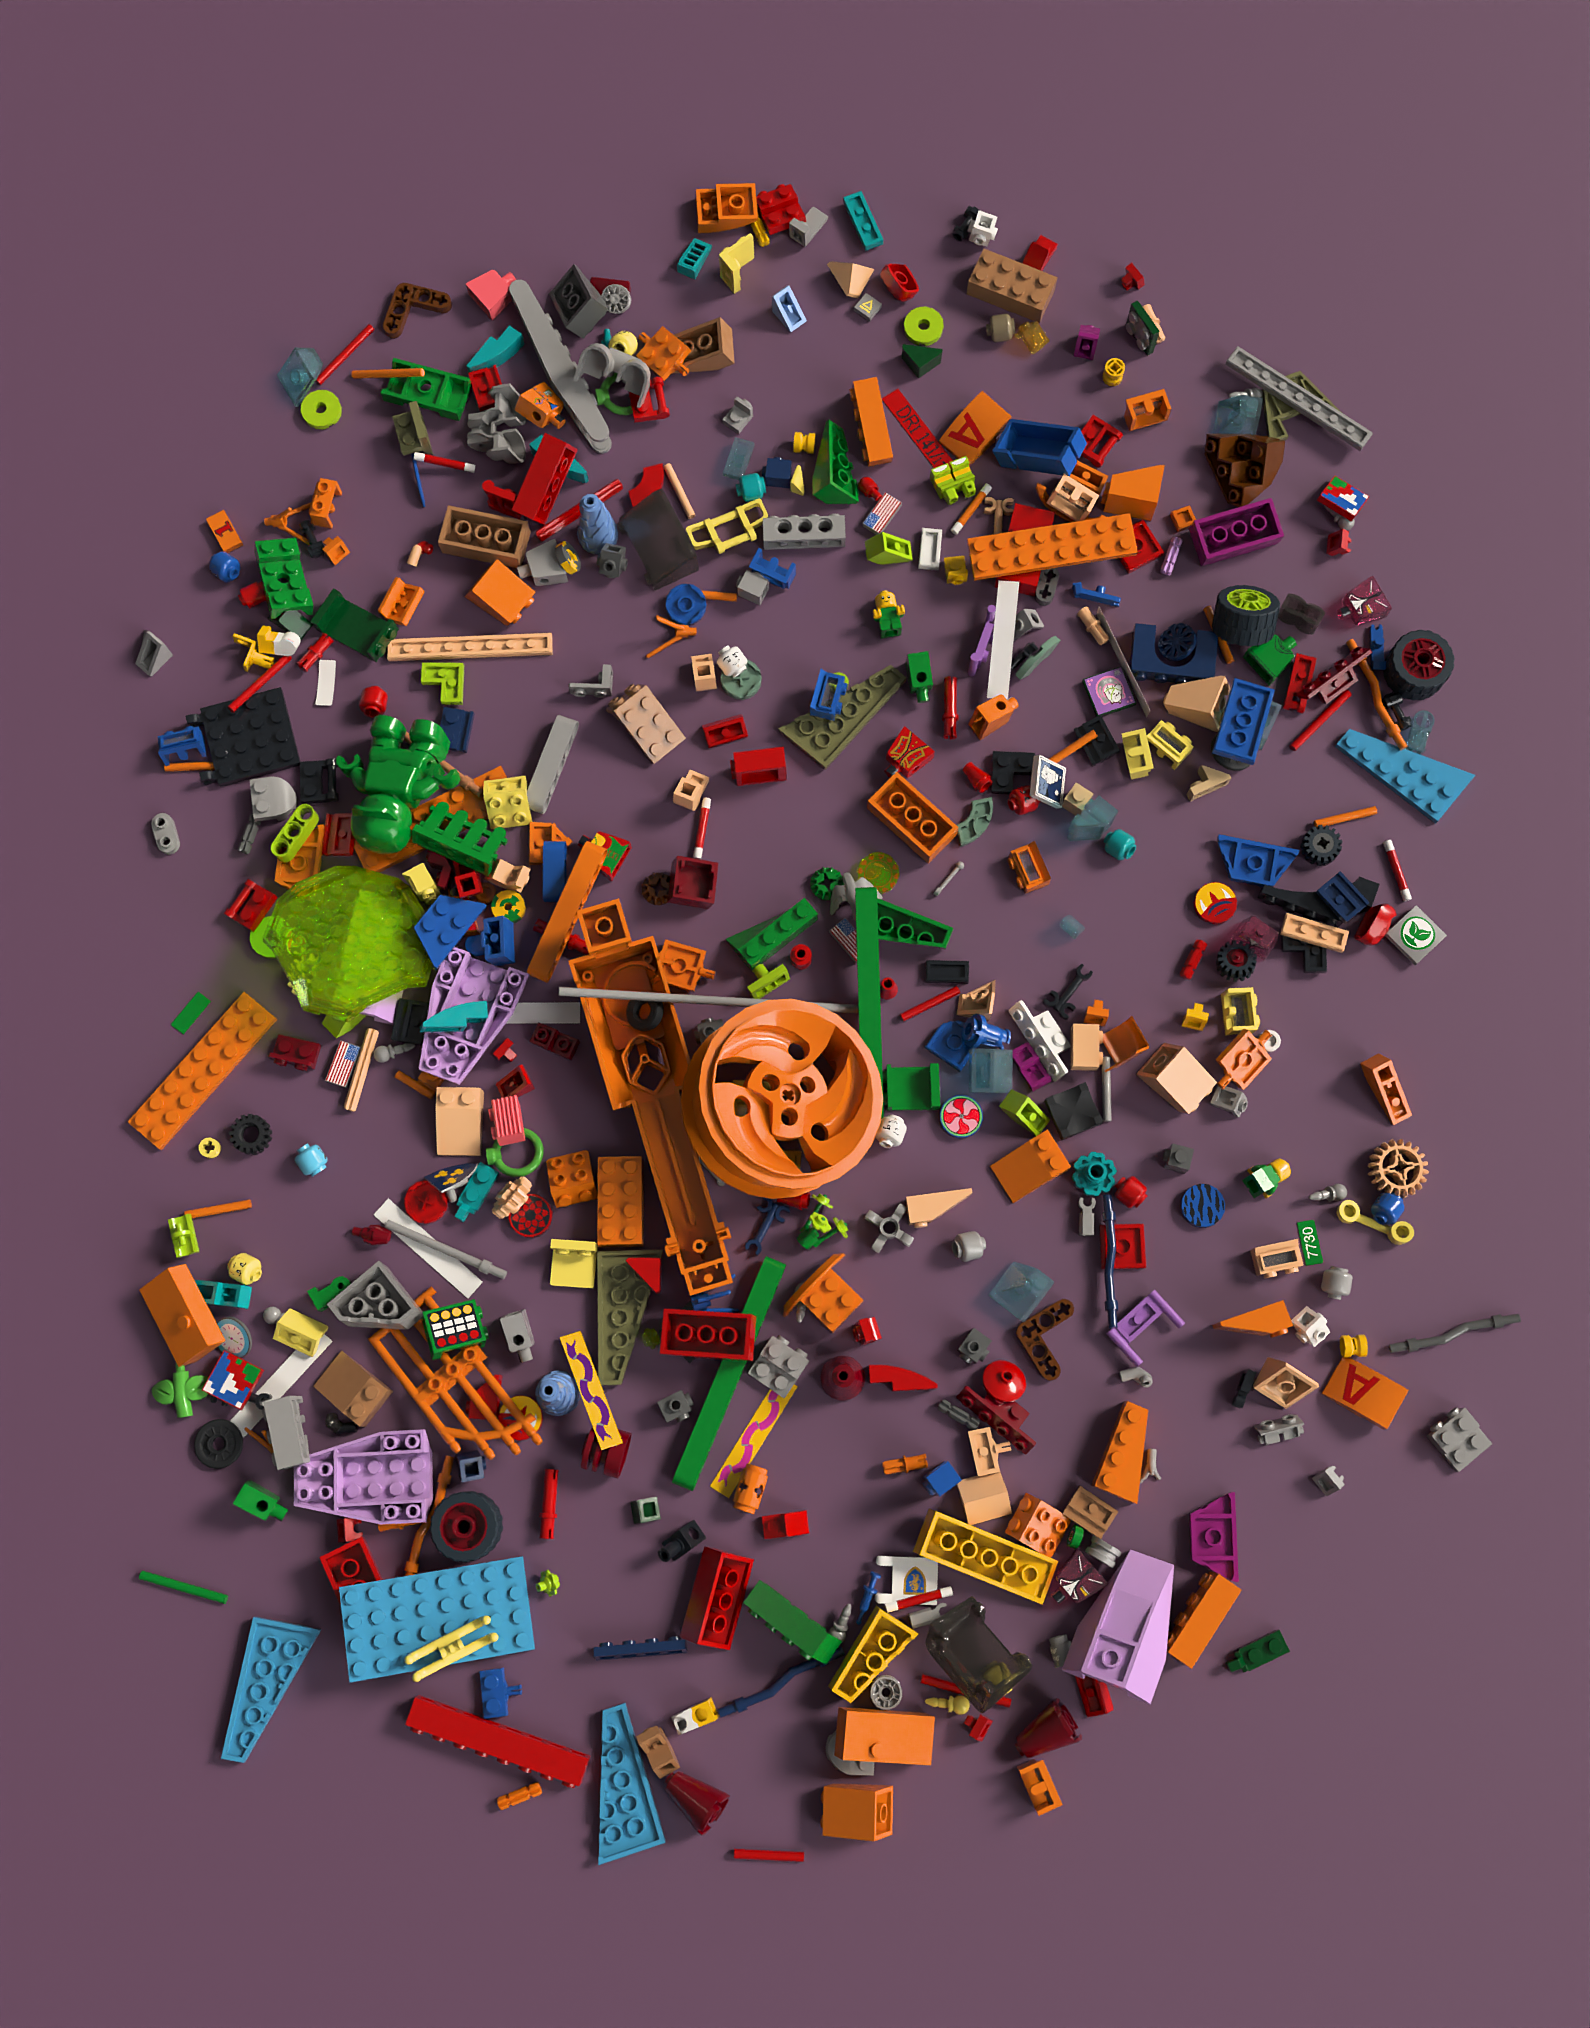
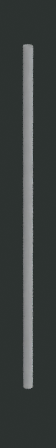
M569 987L558 988V996L750 1007L768 1000ZM810 1002L831 1012L858 1013V1005Z

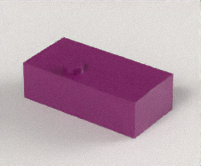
M1272 498L1194 520L1189 527L1201 567L1276 545L1284 537Z

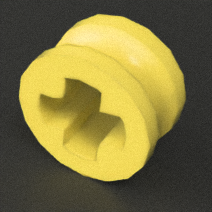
M205 1138L199 1144V1151L207 1158H215L220 1154L221 1145L213 1138ZM210 1143H212V1145L215 1146V1149L210 1150L208 1154V1151L205 1150V1147L209 1146Z

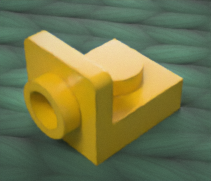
M965 557L944 558L946 583L959 585L967 582L968 570L966 569Z

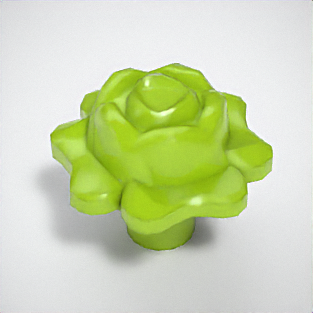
M549 1570L541 1572L540 1582L536 1584L537 1591H544L549 1597L556 1595L557 1589L560 1586L558 1576Z

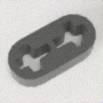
M1056 568L1041 571L1035 600L1042 606L1049 605L1053 600L1059 579V572ZM1048 573L1052 574L1050 583H1046ZM1044 588L1048 589L1046 599L1042 598Z

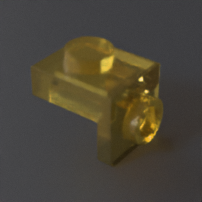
M1037 321L1024 322L1018 327L1019 331L1015 334L1016 339L1022 338L1031 354L1037 353L1050 341Z

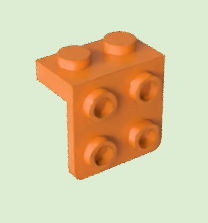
M587 1150L550 1158L546 1161L550 1191L556 1208L598 1198L590 1155Z
M1025 1493L1013 1518L1009 1521L1005 1533L1040 1554L1051 1558L1064 1536L1071 1519L1042 1500Z

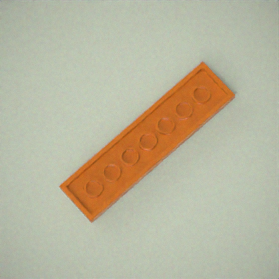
M1130 513L967 539L974 581L1135 556L1138 553Z
M499 766L473 780L477 786L483 789L484 781L507 778L503 768ZM458 786L419 805L417 808L411 809L412 825L410 829L412 830L416 824L419 825L421 821L426 822L431 814L429 812L432 805L436 807L439 802L448 803L449 813L453 815L459 810L466 811L468 813V822L473 824L477 819L487 820L488 814L484 796L479 798L470 790H465L463 787ZM444 819L439 828L445 830L450 821ZM412 836L406 847L393 854H378L364 849L356 840L354 842V849L368 877L426 850V848L413 843Z
M243 992L130 1118L128 1123L158 1149L162 1150L278 1019L246 992Z

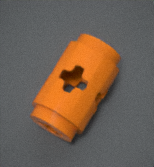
M746 1464L745 1469H742L734 1494L733 1508L755 1514V1510L759 1508L766 1486L768 1470ZM744 1481L746 1489L741 1490V1488L739 1487L740 1484ZM760 1487L761 1493L757 1496V1493L754 1491Z

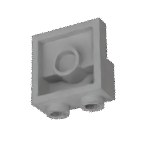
M778 1335L777 1338L774 1336L770 1338L748 1374L785 1399L809 1363V1360L806 1359L807 1353L798 1347L794 1351L788 1346L790 1342Z
M1455 1407L1447 1413L1448 1418L1443 1423L1439 1421L1430 1428L1431 1433L1427 1437L1456 1472H1460L1491 1446L1492 1443L1481 1431L1479 1423L1466 1408L1458 1409V1407Z

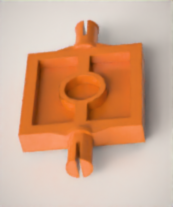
M662 326L651 338L645 332L641 333L642 336L639 335V339L645 343V346L636 357L646 363L649 369L657 376L662 377L663 381L676 370L683 376L689 373V369L683 365V362L691 352L690 348L665 327Z
M665 939L659 956L669 986L694 993L701 976L714 979L716 971L705 969L703 965L706 956L705 950Z
M1243 1029L1216 1058V1061L1225 1073L1220 1081L1217 1082V1085L1224 1089L1232 1080L1238 1088L1244 1090L1271 1061L1272 1058L1266 1052L1264 1044L1272 1037V1034L1264 1030L1257 1039L1249 1030Z

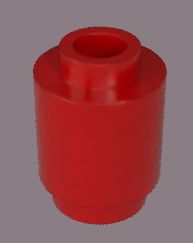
M256 581L240 589L241 594L238 597L242 605H247L249 609L266 601L262 581L259 583Z
M798 944L792 948L790 958L793 967L804 970L810 966L812 952L808 946Z

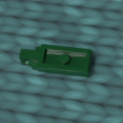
M1278 1629L1238 1648L1234 1652L1235 1658L1225 1662L1231 1673L1238 1669H1242L1244 1673L1290 1652L1281 1631Z

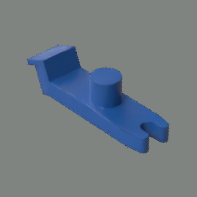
M1081 582L1072 584L1071 589L1074 592V598H1082L1119 607L1121 598L1105 594L1106 588L1099 585L1096 591L1083 589Z
M1372 624L1369 631L1370 649L1372 651L1370 654L1371 668L1386 670L1383 627L1380 624L1378 630H1376L1374 624Z

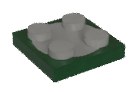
M1135 301L1131 304L1126 330L1136 339L1139 349L1148 356L1154 352L1160 331L1139 301Z

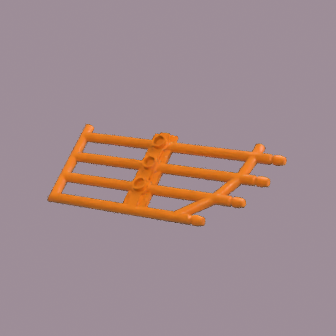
M432 1286L414 1300L419 1307L425 1303L430 1310L440 1308L432 1298L437 1293ZM420 1319L418 1322L414 1324V1326L427 1342L423 1324ZM380 1328L368 1338L369 1342L447 1445H450V1449L457 1454L461 1451L460 1445L454 1439L459 1438L474 1441L480 1450L484 1452V1455L489 1460H492L495 1454L485 1440L501 1438L514 1455H518L521 1450L517 1443H514V1439L510 1434L522 1428L531 1437L533 1443L540 1445L543 1442L541 1436L536 1433V1430L530 1424L536 1418L532 1413L524 1416L484 1365L483 1361L487 1356L478 1344L460 1348L461 1351L452 1359L446 1352H443L440 1360L444 1366L433 1373L400 1329ZM389 1332L392 1333L427 1379L418 1388L413 1385L380 1340ZM476 1368L516 1419V1422L504 1428L465 1376ZM459 1383L494 1430L478 1432L447 1391ZM441 1397L465 1430L445 1427L430 1406Z

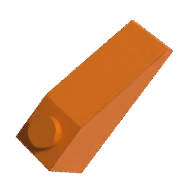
M1378 1053L1361 1062L1360 1065L1365 1078L1391 1124L1395 1125L1412 1116L1391 1059Z

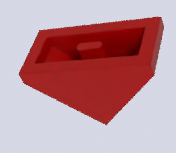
M523 1065L517 1066L496 1083L502 1098L517 1095L518 1098L535 1089Z
M628 1258L626 1260L657 1294L661 1292V1258Z

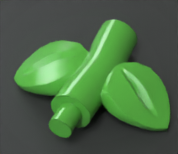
M176 1363V1373H173V1381L167 1379L158 1382L152 1388V1395L157 1402L164 1405L174 1402L177 1418L193 1416L190 1400H202L208 1395V1393L202 1391V1388L209 1377L195 1375L189 1378V1371H185V1366L178 1367Z

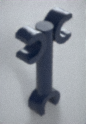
M763 1197L762 1199L768 1202V1206L766 1208L758 1206L757 1209L759 1212L767 1214L754 1239L749 1240L745 1245L746 1250L752 1244L757 1245L758 1249L755 1253L757 1256L762 1251L761 1242L774 1217L776 1216L780 1223H784L785 1219L779 1216L780 1212L786 1211L790 1213L791 1211L789 1207L779 1206L772 1203L771 1199Z

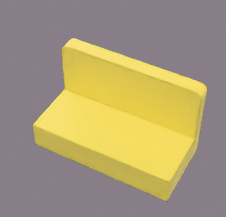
M289 1309L277 1322L273 1339L313 1357L317 1352L320 1339L328 1330V1326L293 1309Z

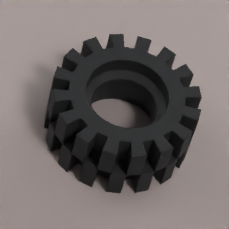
M242 1115L240 1120L238 1118L235 1120V1125H231L232 1131H229V1135L232 1138H230V1141L236 1149L245 1154L256 1155L258 1154L257 1152L262 1153L264 1151L263 1148H268V1142L272 1141V1137H270L272 1130L269 1128L271 1126L266 1120L257 1115ZM253 1126L258 1129L259 1135L254 1142L249 1143L244 1140L243 1133L245 1129Z

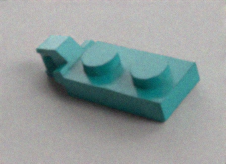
M482 1162L479 1163L456 1204L459 1206L455 1215L457 1219L465 1222L469 1213L474 1215L480 1209L500 1174L498 1171Z

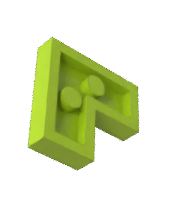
M422 662V685H441L442 705H463L464 664Z

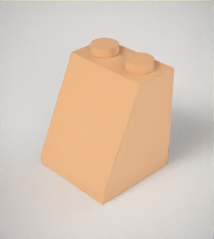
M1163 1043L1136 1074L1176 1110L1186 1114L1195 1111L1199 1106L1198 1103L1212 1092V1087L1217 1083L1185 1047Z

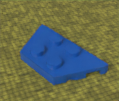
M1220 834L1217 836L1221 855L1229 880L1261 887L1264 885L1273 887L1299 854L1297 849Z
M439 895L413 929L435 970L439 968L487 905Z

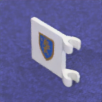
M877 1556V1565L892 1566V1593H877L875 1595L877 1603H890L937 1590L938 1562L925 1557ZM937 1600L922 1603L921 1605H937Z

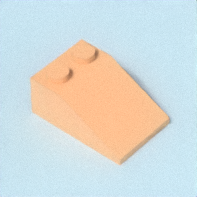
M437 1087V1155L481 1156L484 1091L481 1088Z

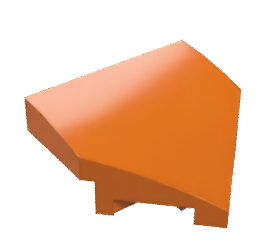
M530 822L529 865H543L544 841H566L567 848L573 841L566 837L556 827L555 823Z

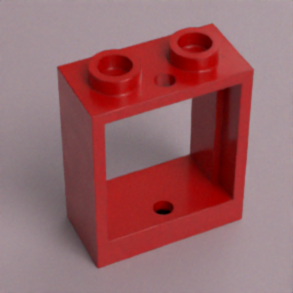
M784 747L734 752V760H730L732 780L736 779L737 786L787 780Z

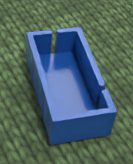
M1010 419L992 452L1001 467L1016 469L1018 466L1019 470L1062 476L1066 474L1070 476L1077 463L1076 458H1080L1087 442L1079 427Z

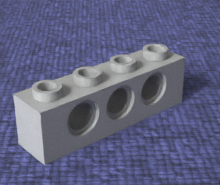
M813 514L808 517L791 515L782 518L777 516L763 518L764 550L845 547V515L830 514L829 516H819ZM827 528L829 531L822 532L820 529ZM782 529L788 530V532L784 534L780 533L779 531ZM801 529L809 530L806 533L800 532Z

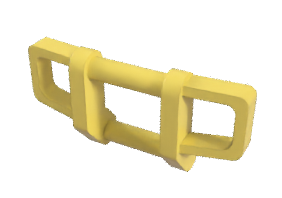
M755 499L747 504L735 507V510L711 520L708 518L702 522L686 527V533L695 550L714 546L716 551L722 554L728 548L748 540L751 542L757 540L754 529L763 524V518H768V513L762 500ZM759 507L763 517L750 524L745 511ZM739 518L745 533L721 542L714 527ZM706 527L711 540L696 542L692 532Z

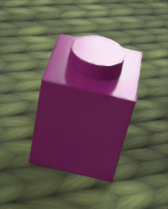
M1080 325L1074 357L1093 360L1100 328H1095L1092 325Z

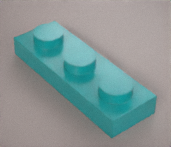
M862 191L843 197V203L864 250L883 245V237Z

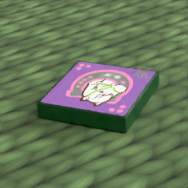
M1122 666L1082 680L1096 717L1099 715L1103 717L1136 706V700Z

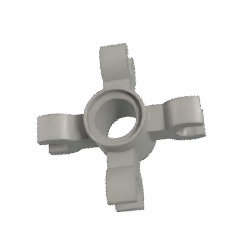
M900 1203L893 1215L885 1219L871 1210L868 1211L865 1219L879 1227L880 1233L871 1247L872 1250L879 1253L887 1239L896 1238L907 1247L911 1245L914 1238L901 1231L898 1223L906 1212L907 1207ZM892 1223L895 1226V1232L892 1234L885 1233L883 1230L884 1224Z

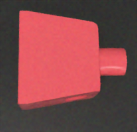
M490 270L467 282L466 287L469 296L491 320H494L512 301L509 287L516 278L511 272L501 278L495 270Z

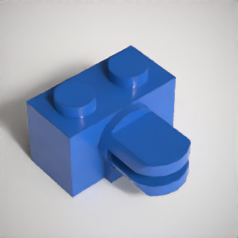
M504 916L483 919L484 931L481 934L467 938L465 943L466 950L474 956L485 955V960L494 966L515 963L513 922Z

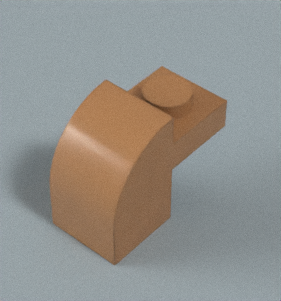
M656 1725L647 1728L640 1735L636 1736L639 1745L647 1754L652 1770L659 1779L680 1768L670 1742L661 1727L658 1728Z

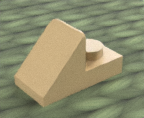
M1201 765L1198 770L1201 780L1191 784L1186 795L1191 802L1228 785L1231 776Z

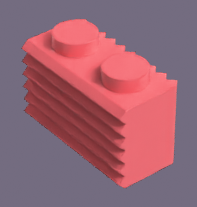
M517 1095L491 1100L492 1108L488 1109L490 1120L494 1121L495 1127H491L493 1140H497L499 1146L526 1141L521 1106Z

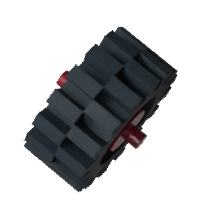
M1232 940L1231 945L1229 941L1225 943V946L1222 945L1216 960L1217 971H1221L1220 975L1222 977L1227 975L1226 980L1230 981V978H1234L1233 982H1237L1238 978H1240V981H1244L1245 977L1248 979L1253 974L1257 962V954H1254L1255 950L1253 947L1249 949L1250 944L1246 943L1244 946L1243 941L1240 940L1239 944H1236V940Z

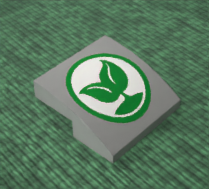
M1416 905L1385 936L1416 965L1447 935Z

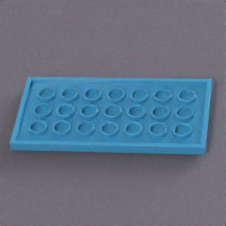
M523 1556L339 1587L349 1682L420 1670L442 1658L439 1649L410 1665L404 1662V1658L411 1652L485 1615L490 1617V1623L461 1637L463 1645L466 1646L493 1632L498 1634V1640L451 1664L535 1649Z

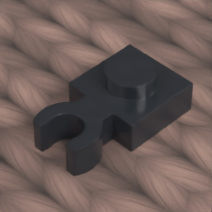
M1250 1369L1243 1371L1236 1389V1395L1231 1404L1232 1406L1239 1409L1243 1408L1247 1394L1254 1390L1253 1384L1256 1381L1255 1376L1257 1372Z

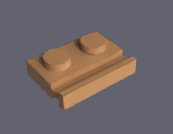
M1078 1486L1062 1512L1069 1519L1102 1539L1118 1513L1116 1509L1081 1486Z

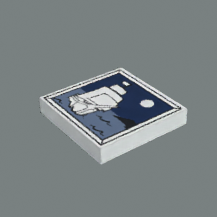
M1041 755L1034 756L1030 796L1056 809L1062 808L1066 768Z

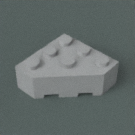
M380 1261L375 1263L327 1304L338 1320L348 1327L408 1330L421 1319L423 1312L390 1269Z

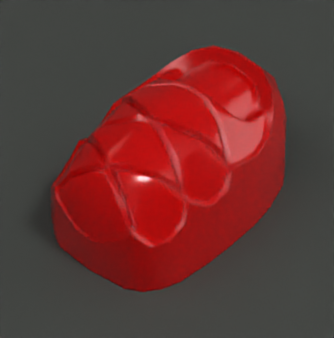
M886 264L883 267L881 278L885 282L888 291L897 300L908 301L917 294L919 286L905 264Z
M1389 904L1371 907L1363 917L1354 938L1369 946L1379 943L1388 932L1391 920L1396 916V910Z

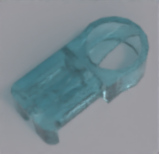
M1419 711L1412 718L1406 750L1411 752L1416 750V753L1420 755L1426 751L1424 748L1426 747L1428 735L1431 733L1435 723L1434 716L1429 711ZM1418 716H1423L1421 726L1416 722ZM1428 719L1430 724L1429 727L1425 728Z

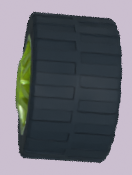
M1248 585L1227 587L1217 595L1212 630L1222 640L1240 646L1265 644L1272 640L1275 634L1280 601L1273 593L1263 588Z

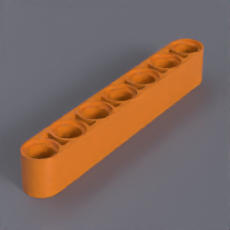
M589 841L585 842L528 966L527 973L530 976L546 983L551 979L578 920L577 910L583 909L607 855L606 848Z

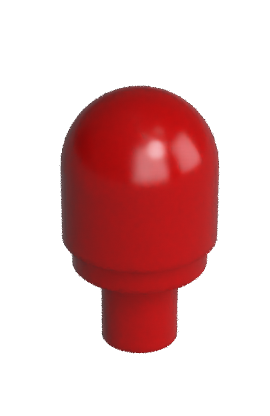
M863 477L859 480V490L866 497H873L876 501H879L882 495L878 492V485L870 477Z

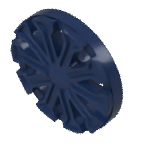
M1184 623L1173 624L1161 634L1158 648L1167 660H1182L1194 650L1197 641L1196 633L1190 626Z

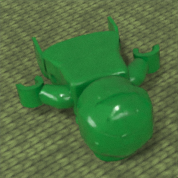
M377 715L373 718L370 728L373 738L370 744L367 771L363 769L364 763L358 754L354 756V761L351 764H347L343 757L337 756L336 763L346 777L351 778L355 789L369 795L361 801L360 806L353 805L351 817L353 837L364 849L378 854H393L401 851L406 847L412 836V830L410 829L412 813L409 808H417L421 800L428 799L439 790V785L444 789H452L459 784L460 775L457 769H452L447 775L443 776L445 772L439 763L446 759L451 742L441 726L432 721L424 719L414 720L409 733L412 743L408 749H402L401 743L404 741L407 731L401 721L391 716Z

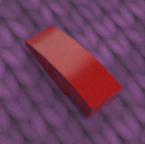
M888 1365L868 1366L869 1384L892 1382V1391L938 1388L937 1383L911 1370Z

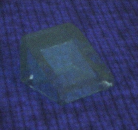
M1072 915L1064 917L1060 923V927L1073 939H1076L1085 930V927Z

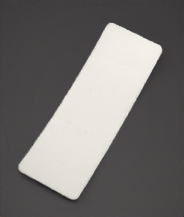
M335 660L319 661L316 705H332L335 684Z

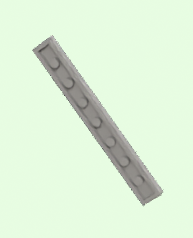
M1237 346L1225 363L1231 369L1359 451L1363 449L1373 432L1239 346Z

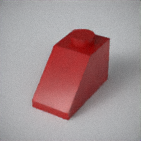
M494 1375V1378L502 1386V1375ZM486 1382L476 1392L498 1419L500 1399ZM471 1399L467 1400L465 1412L469 1414L468 1418L486 1420Z

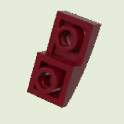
M539 1022L529 1041L538 1047L571 1061L580 1044L578 1039Z

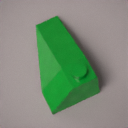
M831 420L826 421L812 478L813 496L826 504H856L859 502L858 483L852 477L851 470L854 469L853 464L849 462L846 455L849 449L844 430Z

